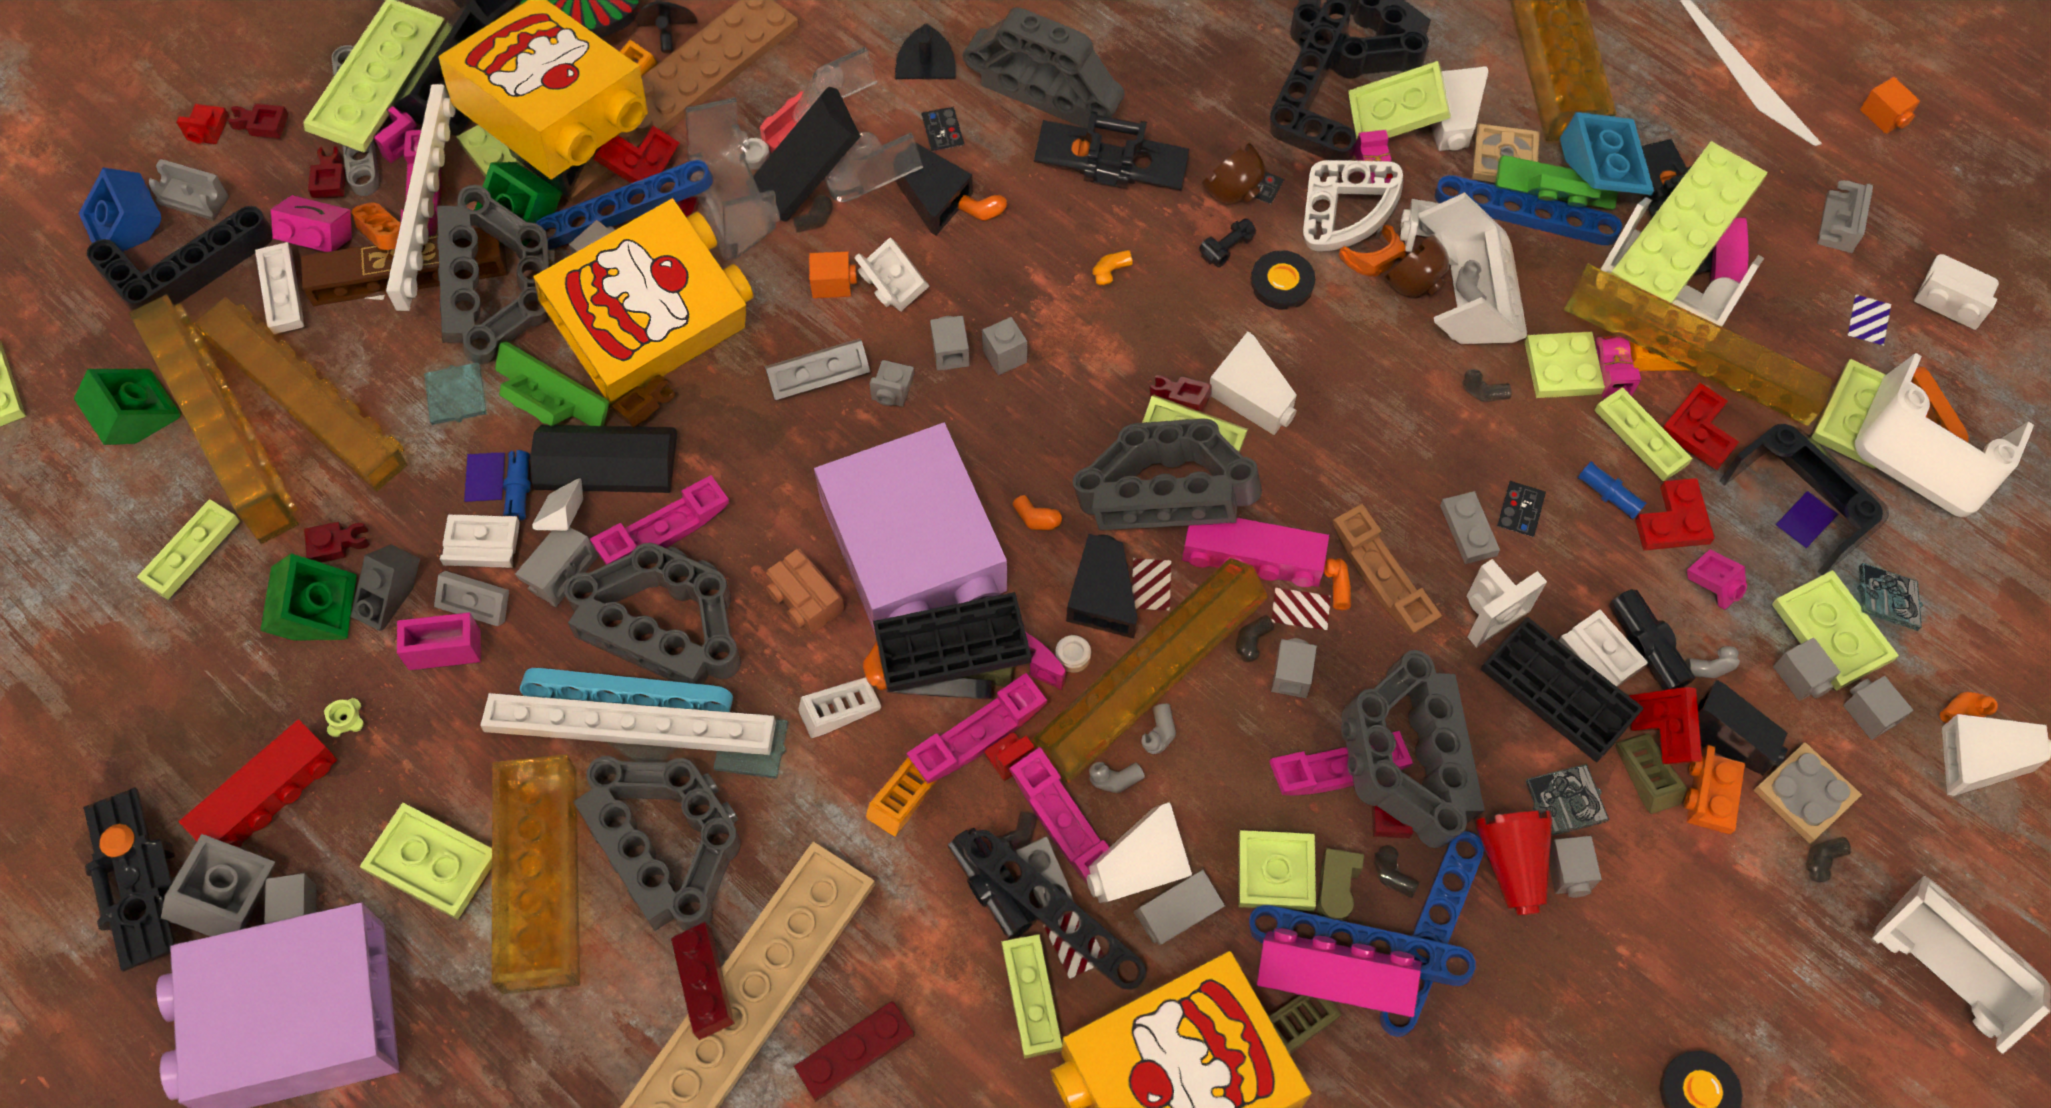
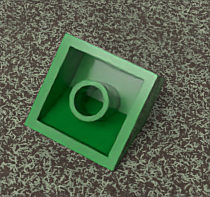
M491 162L482 186L490 193L493 200L527 223H536L539 219L555 213L562 195L561 191L517 162ZM477 202L474 210H480L483 205ZM532 239L524 240L522 242L523 246H526Z
M87 369L74 396L75 402L103 445L136 444L178 420L181 415L151 369Z
M290 553L271 566L260 631L293 641L345 640L348 637L357 574Z

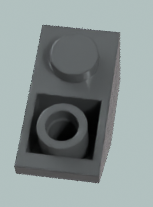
M392 544L366 554L351 617L379 631L385 629L413 589L420 558Z

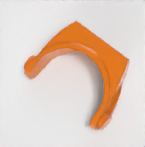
M1385 224L1383 225L1382 234L1389 242V245L1385 248L1371 253H1359L1344 246L1339 250V257L1352 270L1365 276L1378 277L1392 267L1396 258L1403 259L1406 257L1405 244L1403 240H1400L1391 225Z

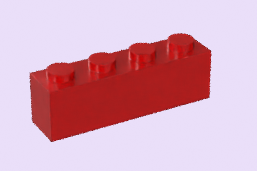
M298 719L178 822L196 842L201 834L240 848L242 843L255 831L265 828L279 810L285 805L296 801L300 797L302 790L315 779H320L326 775L331 769V765L337 759Z

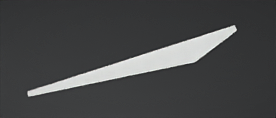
M1680 0L1756 108L1814 146L1822 144L1691 0Z

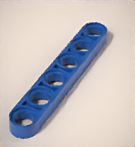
M692 160L545 216L535 224L541 226L544 231L551 227L556 228L555 234L547 238L548 249H555L571 243L596 220L607 228L609 226L613 227L639 217L672 198L675 202L702 193L712 185L713 175L705 162L702 160ZM697 171L705 172L701 180L696 182L690 181L693 173ZM669 182L675 183L674 188L670 192L660 193V189L664 184ZM645 194V198L641 203L636 205L630 203L635 195ZM615 205V210L612 214L601 216L604 207ZM579 216L586 217L585 222L581 226L571 227L575 218Z
M1455 175L1442 177L1435 190V199L1438 203H1443L1462 193H1466L1493 219L1598 245H1612L1616 242L1622 230L1620 219L1610 213L1586 207L1570 206L1565 202L1557 200L1545 201L1538 199L1536 195L1497 188L1492 184ZM1453 187L1457 190L1458 194L1455 196L1446 195L1442 188ZM1476 194L1485 195L1489 202L1484 204L1478 203L1474 200L1473 196ZM1514 202L1519 205L1520 210L1510 211L1504 206V203ZM1544 209L1550 213L1551 217L1542 219L1536 215L1535 211ZM1568 217H1576L1581 220L1582 225L1578 227L1572 226L1566 219ZM1602 224L1608 225L1613 229L1614 233L1604 234L1598 229V226Z
M1465 831L1451 840L1412 933L1413 937L1448 944L1484 853L1482 841L1476 834ZM1461 841L1472 844L1476 852L1475 857L1472 859L1460 857L1456 852V844ZM1450 873L1457 875L1462 880V889L1457 892L1446 889L1442 881L1443 876ZM1440 906L1446 909L1450 917L1449 922L1445 925L1434 923L1429 915L1430 908ZM1416 949L1409 952V954L1415 956L1414 960L1422 961L1421 967L1426 966L1430 961L1420 956ZM1421 979L1423 987L1421 991L1417 992L1414 1017H1409L1407 1026L1395 1027L1389 1021L1388 1012L1381 1011L1380 1023L1385 1032L1396 1037L1405 1036L1410 1033L1418 1021L1433 981Z
M1271 905L1259 906L1252 911L1249 919L1251 935L1261 943L1264 942L1267 933L1260 932L1256 928L1255 923L1259 917L1268 915L1276 920L1278 924L1276 929L1282 928L1293 931L1299 924H1308L1314 929V936L1331 938L1337 932H1345L1351 936L1353 944L1370 945L1376 940H1382L1390 946L1391 952L1401 951L1409 953L1413 949H1422L1428 954L1430 961L1426 966L1421 967L1420 979L1447 985L1462 986L1467 984L1472 979L1476 968L1473 955L1467 949L1459 946ZM1453 957L1462 958L1468 965V972L1461 976H1455L1448 971L1446 962Z

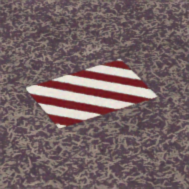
M1133 558L1132 592L1136 609L1170 611L1171 561Z
M1275 588L1271 622L1327 630L1331 596Z
M1070 912L1059 917L1058 924L1060 929L1068 934L1075 932L1079 926L1078 916L1074 912ZM1043 925L1069 979L1094 968ZM1094 936L1088 943V950L1091 956L1099 959L1104 957V954Z

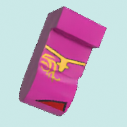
M1378 130L1358 133L1354 152L1356 161L1391 162L1387 145L1389 141L1387 131ZM1360 172L1363 181L1366 176L1364 173ZM1371 172V183H1375V172ZM1388 173L1386 178H1384V182L1391 183L1393 174Z
M1625 335L1597 337L1595 346L1605 386L1602 398H1607L1621 389L1613 388L1614 384H1624L1622 387L1632 396L1641 381L1639 369L1634 368L1628 338Z

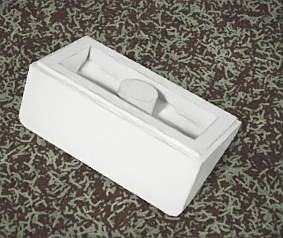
M578 478L548 495L532 524L533 529L567 531L583 501L581 479Z

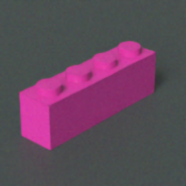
M1237 518L1236 523L1189 525L1182 561L1189 562L1191 565L1200 568L1208 566L1222 568L1231 574L1248 573L1258 575L1260 578L1268 581L1279 579L1293 582L1300 587H1319L1324 572L1329 535Z
M1278 928L1274 932H1267L1263 942L1257 986L1414 1017L1422 961L1414 960L1415 956L1401 951H1392L1391 955L1376 953L1374 947L1358 943L1352 944V947L1336 945V940L1324 936H1314L1313 940L1297 937V932L1289 929Z

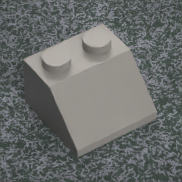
M201 834L165 895L161 918L211 937L245 929L261 897L265 881L269 878L275 861Z

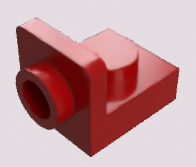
M195 104L190 117L179 116L176 123L187 141L196 144L208 143L217 145L229 114L224 107Z
M1010 733L987 748L985 756L1005 782L1013 776L1009 768L1035 751V746L1027 736L1019 739L1015 733Z

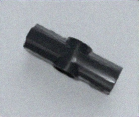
M1631 589L1612 600L1609 607L1627 633V640L1648 662L1647 666L1662 689L1683 688L1692 683L1695 676L1676 649V637L1672 628L1665 621L1657 620L1639 591Z
M976 829L965 830L955 836L948 844V849L968 877L967 883L982 907L989 909L1007 938L1011 940L1019 937L1036 923V918L969 862L963 851L964 842ZM980 836L973 839L970 847L972 854L978 859L987 858L991 853L987 844ZM1003 864L1000 868L1002 880L1009 884L1015 883L1011 873Z

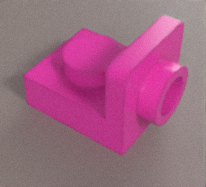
M392 106L387 111L393 123L374 136L382 156L389 163H393L404 154L405 131L417 128L415 121L406 112L401 114Z
M1711 549L1687 569L1688 579L1716 593L1718 607L1724 610L1734 601H1739L1747 590L1745 566Z

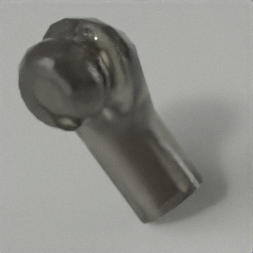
M824 195L816 196L808 214L793 217L796 233L822 227L826 224L833 210V203L829 197Z
M1470 369L1464 374L1465 379L1462 383L1465 391L1478 400L1489 402L1511 399L1512 391L1509 383L1489 385L1482 380L1483 375L1477 369Z
M1263 615L1238 631L1235 649L1241 655V659L1244 662H1252L1259 657L1260 652L1256 647L1258 639L1274 630V625L1268 615Z
M1845 837L1821 842L1809 849L1806 869L1810 871L1809 878L1812 881L1818 883L1828 881L1831 878L1830 869L1832 868L1833 859L1851 853L1850 844Z
M1390 845L1382 846L1379 852H1376L1373 862L1380 882L1388 888L1413 898L1419 881L1400 872L1397 863L1399 853L1394 847Z

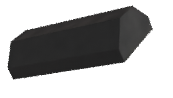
M828 86L748 182L755 201L777 220L787 222L861 137L838 89Z
M540 425L534 431L530 454L532 485L535 490L556 491L579 478L582 480V491L671 493L677 441L676 428Z
M1015 592L873 621L888 693L1032 662Z
M1529 617L1522 621L1480 669L1595 762H1598L1644 709Z

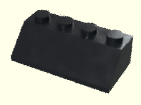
M469 4L453 13L393 104L404 113L409 114L415 122L423 125L431 85H444L447 90L438 56L488 26L491 22ZM455 108L454 117H450L449 122L450 134L454 136L460 135L470 120L469 117L457 108Z

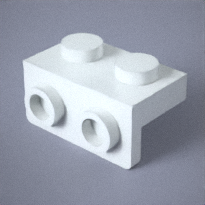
M891 237L867 259L860 253L854 257L861 266L858 269L859 274L870 285L874 283L878 289L874 293L886 307L891 304L902 311L930 286L897 242Z

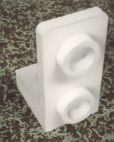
M1412 199L1410 209L1403 210L1400 228H1402L1400 240L1405 241L1406 252H1412L1416 235L1429 237L1431 234L1435 235L1419 219L1418 214L1441 203Z

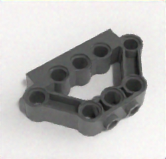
M1013 8L1005 19L989 29H979L962 54L965 64L972 70L981 73V86L1083 128H1088L1091 111L1098 112L1099 116L1112 118L1125 96L1124 89L1118 82L1113 80L1094 51L1091 39L1086 34L1023 8Z
M468 185L458 194V206H437L438 278L440 281L439 307L442 343H463V350L467 359L474 364L481 365L487 364L494 359L497 350H499L500 343L510 342L529 327L541 325L546 321L548 314L543 307L538 311H529L524 306L528 301L540 302L534 280L527 279L523 273L527 270H535L540 273L555 264L554 249H548L547 235L541 226L535 223H527L493 200L490 193L482 186ZM475 201L481 203L483 207L475 211L467 208L466 205ZM471 226L479 227L516 252V255L521 259L517 264L516 272L517 285L522 290L519 297L480 325H474V322L480 316V298L475 291L479 284V267L474 260L478 252V236ZM464 238L469 240L471 245L466 248H460L454 242ZM526 239H533L539 245L535 248H526L522 242ZM463 269L473 274L469 279L465 280L455 276L457 271ZM461 301H469L474 307L469 311H461L456 305ZM480 338L486 340L489 346L479 350L475 349L471 343L475 339Z
M1204 418L1130 424L1119 432L1118 439L1089 467L1078 471L1073 478V487L1080 508L1087 514L1095 515L1099 530L1236 523L1237 506L1251 505L1257 502L1262 495L1258 468L1254 460L1243 457L1220 434L1217 423L1211 419ZM1187 461H1195L1203 465L1213 475L1210 476L1206 472L1198 471L1184 478H1176L1171 474H1159L1151 480H1141L1136 477L1143 469L1151 466V464L1161 463L1166 467H1178Z
M643 543L637 546L630 555L590 573H577L567 580L564 592L574 611L568 624L575 638L673 682L703 685L708 675L718 679H728L739 671L741 657L736 642L732 638L728 614L731 594L723 574L718 572L709 562L691 560L682 551L674 547L666 549L654 543ZM650 563H657V565L651 569H643L646 565ZM680 576L688 577L683 582H674ZM658 586L667 588L669 594L675 600L685 601L692 599L698 602L700 607L705 643L701 647L690 642L687 634L681 630H662L652 617L638 616L635 618L628 614L622 604L617 602L649 587ZM709 590H719L713 596H704ZM584 593H592L586 599H579V597ZM622 620L618 626L608 627L611 622ZM644 634H653L647 641H638ZM675 648H684L678 655H669ZM720 652L729 653L723 660L713 659Z
M1419 650L1408 651L1388 669L1386 678L1374 689L1362 691L1344 707L1341 734L1346 741L1348 750V771L1353 777L1354 788L1361 801L1368 805L1380 807L1404 825L1407 824L1412 827L1420 840L1427 846L1440 848L1464 832L1467 823L1483 813L1485 809L1456 675L1436 673L1433 661L1427 654ZM1405 695L1411 697L1413 708L1409 713V722L1419 737V743L1415 748L1416 757L1425 767L1426 777L1422 785L1401 772L1400 768L1393 763L1392 752L1396 747V740L1393 733L1386 727L1385 722L1389 710Z
M611 756L596 758L590 763L586 774L587 781L592 790L574 800L573 803L590 828V832L597 844H600L609 858V863L628 888L627 891L633 901L638 904L654 931L673 919L685 931L703 922L709 925L713 917L712 903L729 861L738 855L741 847V841L734 826V822L738 821V818L727 801L720 804L714 795L719 792V789L708 773L702 776L696 766L690 760L684 758H676L668 763L618 761ZM609 774L616 775L612 783L607 785L600 784L605 776ZM682 776L690 777L686 785L682 787L673 786L678 778ZM618 799L674 800L681 803V809L689 826L693 830L701 832L699 846L682 887L676 893L674 892L675 882L668 867L662 861L656 859L655 849L648 836L644 832L637 830V822L630 808ZM697 806H709L708 811L704 815H692L693 810ZM626 817L625 822L620 827H609L614 818ZM716 835H729L724 844H711L712 839ZM638 845L645 846L640 856L628 857V853L633 847ZM652 876H664L659 886L654 888L647 887V882ZM692 902L700 903V908L695 914L689 916L683 914L684 907Z

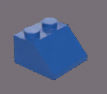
M104 167L79 211V216L92 243L97 240L108 239L114 242L122 252L149 241L154 230L160 225L162 218L152 199L150 190L140 173Z

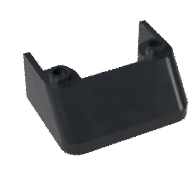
M1788 424L1773 426L1740 452L1720 480L1725 486L1770 450L1848 519L1858 531L1834 551L1817 571L1820 575L1826 574L1874 534L1889 517L1887 505L1804 430Z

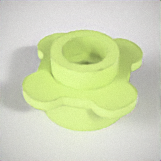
M351 698L348 701L337 700L329 704L324 710L326 720L329 723L327 733L332 737H338L343 732L360 731L364 725L363 720L359 716L361 703L357 699ZM347 715L345 720H341L342 716Z

